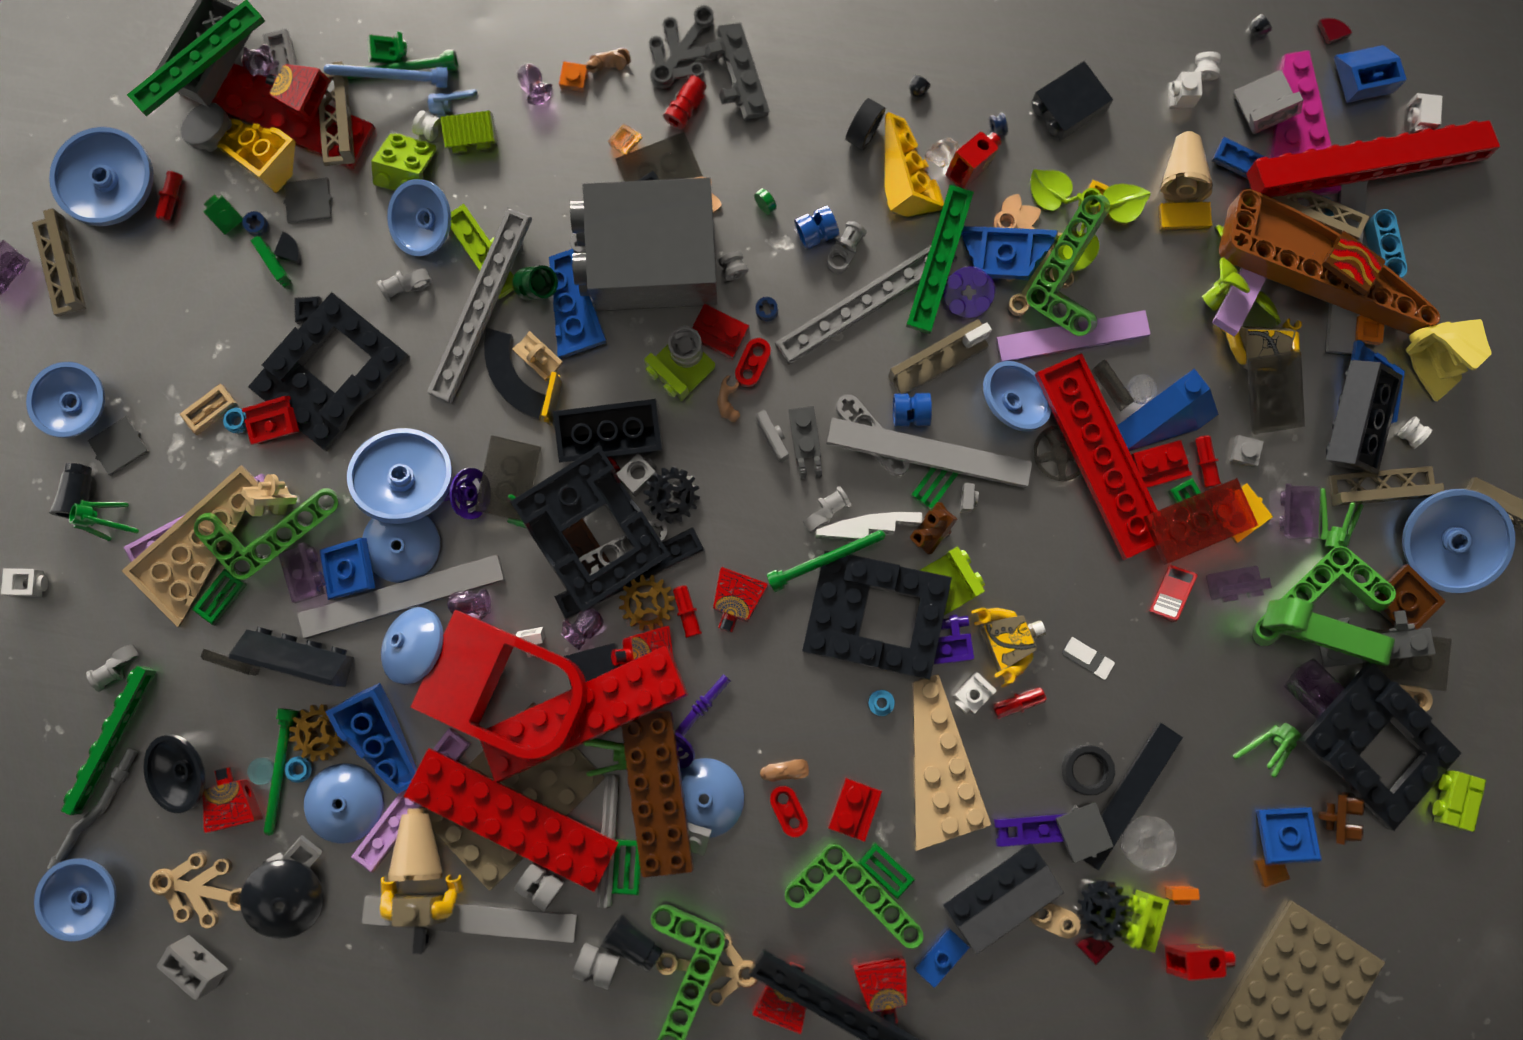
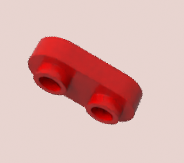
M754 338L750 340L735 369V378L743 387L755 386L762 376L771 355L770 345L765 339ZM756 349H760L763 351V354L755 356L753 352ZM748 371L753 376L750 379H746L743 377V374Z
M788 786L776 787L770 795V803L783 831L790 837L803 835L807 830L808 820L795 792ZM780 794L788 796L787 803H779L778 797ZM792 818L799 820L800 824L797 828H792L789 825Z

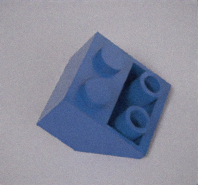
M1383 45L1334 56L1347 103L1395 93L1407 80L1400 57Z

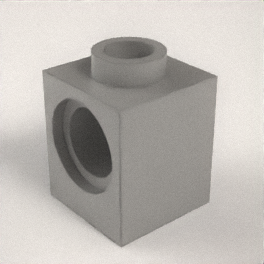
M637 454L617 472V475L623 485L636 497L648 486L647 481L652 482L654 480L653 473H656L654 469L657 466L648 456L643 459ZM636 468H643L645 475L641 479H634L632 472Z

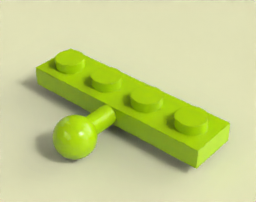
M462 204L451 211L450 228L480 271L495 237L489 240L465 204ZM511 271L500 292L499 300L514 290L512 287L514 275Z

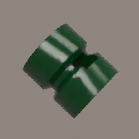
M546 265L524 267L514 274L512 287L517 296L524 300L546 299L556 292L558 278L552 268Z

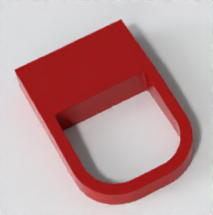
M454 610L443 635V645L439 658L431 671L423 678L411 708L512 755L526 759L541 760L556 755L570 741L586 705L587 684L583 673L571 660L466 613ZM514 647L557 665L567 674L572 685V699L558 732L551 741L537 748L524 747L480 726V721Z

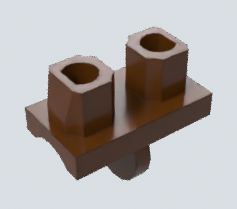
M937 502L932 510L928 511L921 525L910 536V539L927 554H932L944 537H948L951 534V528L958 520L947 511L942 502Z
M1341 792V795H1338V813H1335V803H1327V812H1319L1318 818L1326 820V830H1334L1335 821H1337L1336 844L1345 845L1347 841L1363 840L1364 825L1350 824L1349 814L1363 816L1365 800L1350 797L1348 792Z

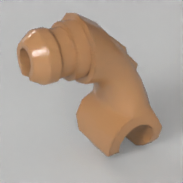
M620 48L593 55L586 63V69L590 73L610 67L617 68L619 71L623 70L626 65L631 63L630 53L627 49Z
M728 375L721 383L717 403L721 417L729 419L730 422H736L740 417V413L731 406L732 404L728 401V396L730 393L738 390L739 382L737 381L733 387L728 386L726 383L731 378Z
M803 759L769 764L760 771L761 778L771 782L785 779L795 780L809 775L808 763Z

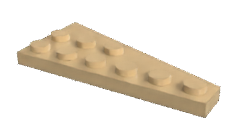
M243 465L239 466L122 570L177 627H180L218 560L196 536L194 524L200 515L212 513L233 534L246 511L247 500L241 495L242 487H258L259 483ZM209 520L200 522V528L204 532H212L215 529L214 524ZM222 540L218 542L219 550L223 551L228 541Z
M939 674L931 676V680L922 679L913 682L916 851L991 825Z

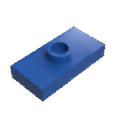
M1223 137L1211 161L1247 178L1246 173L1254 161L1266 156Z
M948 928L917 963L914 970L935 988L970 947Z

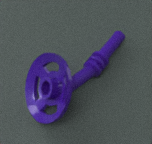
M476 468L461 470L454 477L450 491L443 502L450 500L455 513L463 519H476L480 517L487 509L491 497L490 484L486 475ZM464 475H467L466 478H463V479H461V480L459 481V479H460L461 477H463ZM475 478L480 483L481 493H477V488L473 483ZM455 499H457L458 503L460 504V509L458 508ZM477 502H479L478 506L473 511L468 512V509L474 507L477 504Z
M724 674L705 696L701 695L699 697L700 700L696 701L697 705H692L693 709L675 730L678 758L684 756L686 752L689 754L686 758H679L680 768L690 766L695 758L694 749L688 740L684 738V735L700 716L705 715L704 711L708 712V707L711 708L713 706L712 702L731 682Z

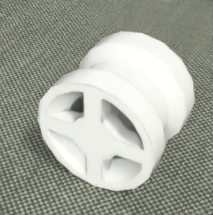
M1202 52L1196 55L1195 63L1198 67L1195 69V72H1201V81H1213L1220 77L1218 65L1221 62V55L1216 52Z
M421 110L413 121L412 132L416 135H424L426 140L433 142L440 133L442 127L441 119L438 117L432 118L428 112Z
M1415 416L1401 428L1397 436L1408 440L1409 445L1415 449L1428 438L1432 429L1420 424V419Z

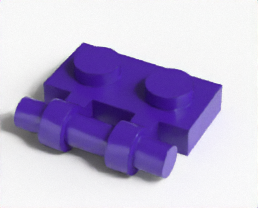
M949 615V618L943 619L941 630L951 628L952 636L939 637L934 665L974 660L971 633L960 634L959 627L969 626L968 616L958 617L957 615Z

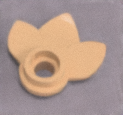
M1019 194L1009 196L1002 203L1001 212L995 216L993 226L998 228L1035 229L1032 226L1039 218L1041 209L1022 205ZM1008 221L1010 226L1004 227L1001 222Z

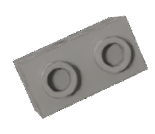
M190 935L168 946L156 966L195 1001L214 990L228 970L225 965Z

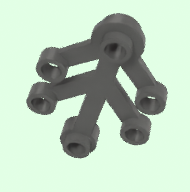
M703 5L695 10V23L680 43L677 37L678 24L676 19L673 17L664 19L663 30L667 34L671 56L666 63L662 53L664 50L662 38L654 36L649 40V48L654 55L656 65L650 73L651 82L654 86L664 89L670 87L675 79L696 76L701 79L704 76V66L699 62H694L688 67H675L681 61L702 57L707 59L705 54L707 44L702 47L689 48L703 28H709L713 24L714 14L710 7ZM707 17L708 21L702 22L700 19ZM669 23L675 25L673 28L666 27V25ZM656 42L661 44L658 48H655L652 45ZM715 56L709 58V60L716 59ZM699 68L701 72L696 74L693 73V70ZM662 74L667 76L664 80H660L658 77Z

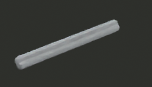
M608 774L605 776L601 833L616 840L620 777L619 775ZM614 854L598 884L597 907L610 908L612 905Z

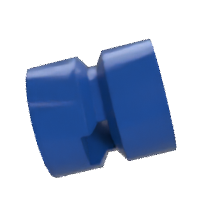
M828 206L815 210L813 216L806 214L794 220L797 233L806 250L819 245L821 239L828 241L840 235L835 217Z
M908 393L893 395L894 427H908L910 423H914L915 426L931 425L932 402L930 393H915L913 397H910Z

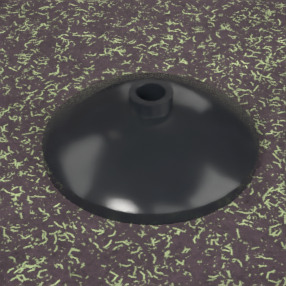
M167 734L154 739L146 750L143 762L144 778L151 796L158 805L171 813H184L193 809L200 802L206 783L205 768L199 753L191 743L178 735Z
M289 859L269 861L256 868L245 881L240 894L242 915L247 924L263 936L274 939L295 937L309 929L320 915L324 900L322 884L317 875L308 866L298 861ZM282 902L284 908H276L275 903Z

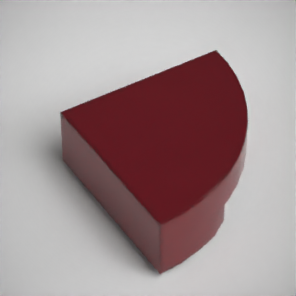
M1324 18L1320 19L1317 23L1327 45L1347 38L1352 34L1351 29L1338 19Z
M1093 937L1084 938L1075 944L1095 965L1115 947L1109 941L1095 940Z

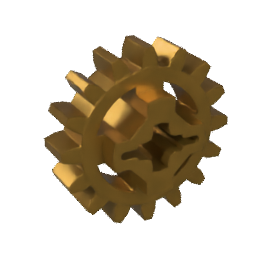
M640 575V582L638 583L634 579L631 580V588L623 587L627 592L626 596H619V599L625 601L624 605L619 606V609L626 610L627 612L622 618L627 619L630 617L632 619L630 626L632 627L638 623L639 630L641 631L645 625H648L650 631L653 630L655 623L662 627L663 622L661 620L663 618L670 620L671 618L667 611L675 609V607L669 605V601L675 599L674 596H668L667 594L671 587L663 588V579L658 583L654 582V575H651L649 581L645 580L644 575ZM644 585L653 586L649 592L640 593L636 590ZM660 592L664 597V609L658 605L657 596ZM637 595L641 598L651 596L653 598L651 603L658 610L656 611L649 607L643 610L641 608L643 603L637 598ZM630 597L636 601L637 609L634 614L630 609ZM647 613H654L658 616L653 620H641Z
M321 704L319 710L317 705H310V712L302 709L300 710L302 717L293 718L297 725L296 727L289 728L290 731L295 732V736L289 740L297 742L293 749L294 751L303 750L302 758H308L311 755V761H318L320 756L322 761H327L329 759L328 754L331 756L338 755L336 748H345L344 743L341 742L342 739L337 735L336 731L335 734L333 732L332 724L326 714L328 710L326 704ZM323 715L316 722L310 721L314 716ZM317 728H321L322 737H318ZM323 743L329 745L324 750H316Z

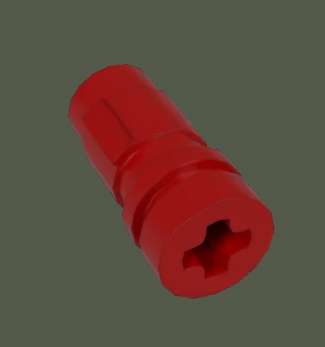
M690 76L678 93L676 100H673L664 112L663 118L671 126L683 130L688 120L692 117V110H696L704 98L703 93L707 88L706 83L696 76Z

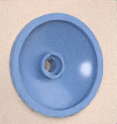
M422 179L409 180L400 185L392 195L388 206L387 221L390 234L401 250L413 256H427L439 250L445 243L451 227V210L443 191L434 183Z
M999 362L987 372L983 382L984 396L990 410L1002 423L1019 431L1037 430L1048 421L1051 415V408L1034 375L1036 373L1018 362Z
M60 362L43 369L30 384L26 398L27 411L34 425L44 433L59 438L75 437L88 431L99 420L105 405V391L99 377L89 368L74 362ZM76 400L77 404L71 407V403Z
M428 516L413 522L400 524L385 523L372 518L368 522L362 538H367L372 571L390 582L402 583L426 575L435 565L440 553L439 532L434 522ZM396 540L401 542L399 550L393 547V543Z
M422 607L409 609L398 616L388 628L382 642L381 661L385 674L392 681L403 685L413 684L424 678L434 667L443 645V627L439 617L434 612Z
M707 758L693 760L690 766L680 768L687 823L710 829L711 834L709 838L720 836L730 830L738 821L744 806V790L737 774L726 764ZM701 794L709 796L707 804H702L699 801Z
M350 763L332 765L319 772L310 782L304 798V812L308 824L318 836L333 843H350L368 835L381 818L384 807L383 791L376 777L367 769ZM337 799H340L343 803L340 809L335 806Z
M82 858L60 862L44 874L37 886L34 897L36 917L43 929L57 939L80 941L90 938L99 933L112 918L117 902L116 886L109 872L97 862ZM83 893L87 896L86 902L81 900Z

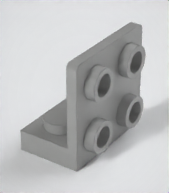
M1281 70L1234 91V96L1253 134L1302 113L1303 98L1300 92L1293 94Z

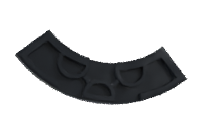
M487 328L484 357L494 386L513 408L531 418L540 420L546 395L527 386L517 375L511 358L512 334Z

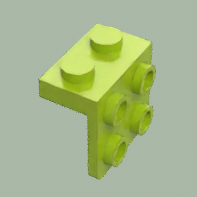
M389 134L371 160L373 185L396 191L400 185L409 180H423V171L436 153V145L403 136L402 134Z
M668 344L656 356L650 353L644 359L645 371L654 380L658 378L665 384L663 388L673 398L677 396L681 401L715 369V362L704 351L698 364L688 368L680 367L671 358Z
M958 546L920 569V571L952 577L944 616L985 592L983 588L985 586L984 580L978 572H973L969 565L972 563L969 555L965 550L961 551Z
M1136 889L1135 895L1132 894L1128 901V906L1133 907V910L1129 913L1132 921H1126L1125 924L1129 930L1121 932V941L1138 950L1141 948L1155 953L1169 900Z

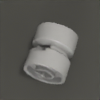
M684 326L675 329L671 333L668 345L673 361L680 367L685 368L698 364L703 355L701 337L698 332L691 327Z
M533 862L516 884L514 891L525 899L531 897L532 904L545 912L565 882L554 874L548 876L546 874L547 869Z
M585 943L577 960L573 978L585 982L592 979L594 985L608 990L617 969L620 955L605 951L602 954L598 947Z

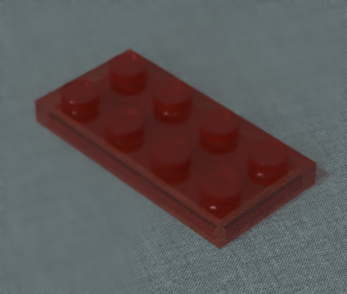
M1238 478L1143 517L1164 565L1258 526Z

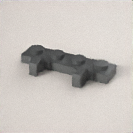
M742 24L719 25L716 30L718 38L716 42L707 44L705 54L707 60L714 56L716 58H723L726 61L733 82L732 89L722 88L719 94L721 104L735 102L736 106L741 107L744 120L767 116L770 112Z
M1405 610L1392 612L1395 617V628L1388 629L1389 633L1382 634L1395 639L1390 660L1434 655L1435 649L1431 628L1415 630L1414 623L1408 624ZM1340 618L1338 621L1349 624L1350 618ZM1319 646L1323 668L1368 662Z

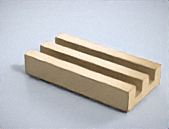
M220 383L179 415L195 435H199L238 404L231 394L227 392L224 385ZM222 393L223 396L211 405H208L202 412L190 420L189 417Z

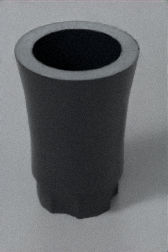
M78 463L65 464L58 491L49 512L50 514L69 519L70 511L74 504H80L81 500L89 502L92 481L90 477L91 467Z
M623 914L616 920L601 944V947L620 955L635 966L642 967L647 972L655 965L663 951L662 948L655 945V941L637 929Z

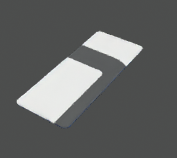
M1074 637L1070 639L1062 653L1067 658L1104 680L1115 664L1111 659Z

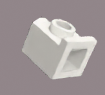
M1181 72L1176 81L1168 84L1169 108L1195 107L1202 96L1201 72Z
M1417 93L1407 103V108H1410L1408 122H1411L1410 132L1419 133L1428 128L1435 130L1441 124L1442 96Z
M3 568L1 595L42 597V591H46L48 588V578L44 576V571Z
M978 672L974 673L953 695L957 699L955 705L965 714L968 712L975 714L997 690ZM976 690L979 696L976 700L970 698V691Z

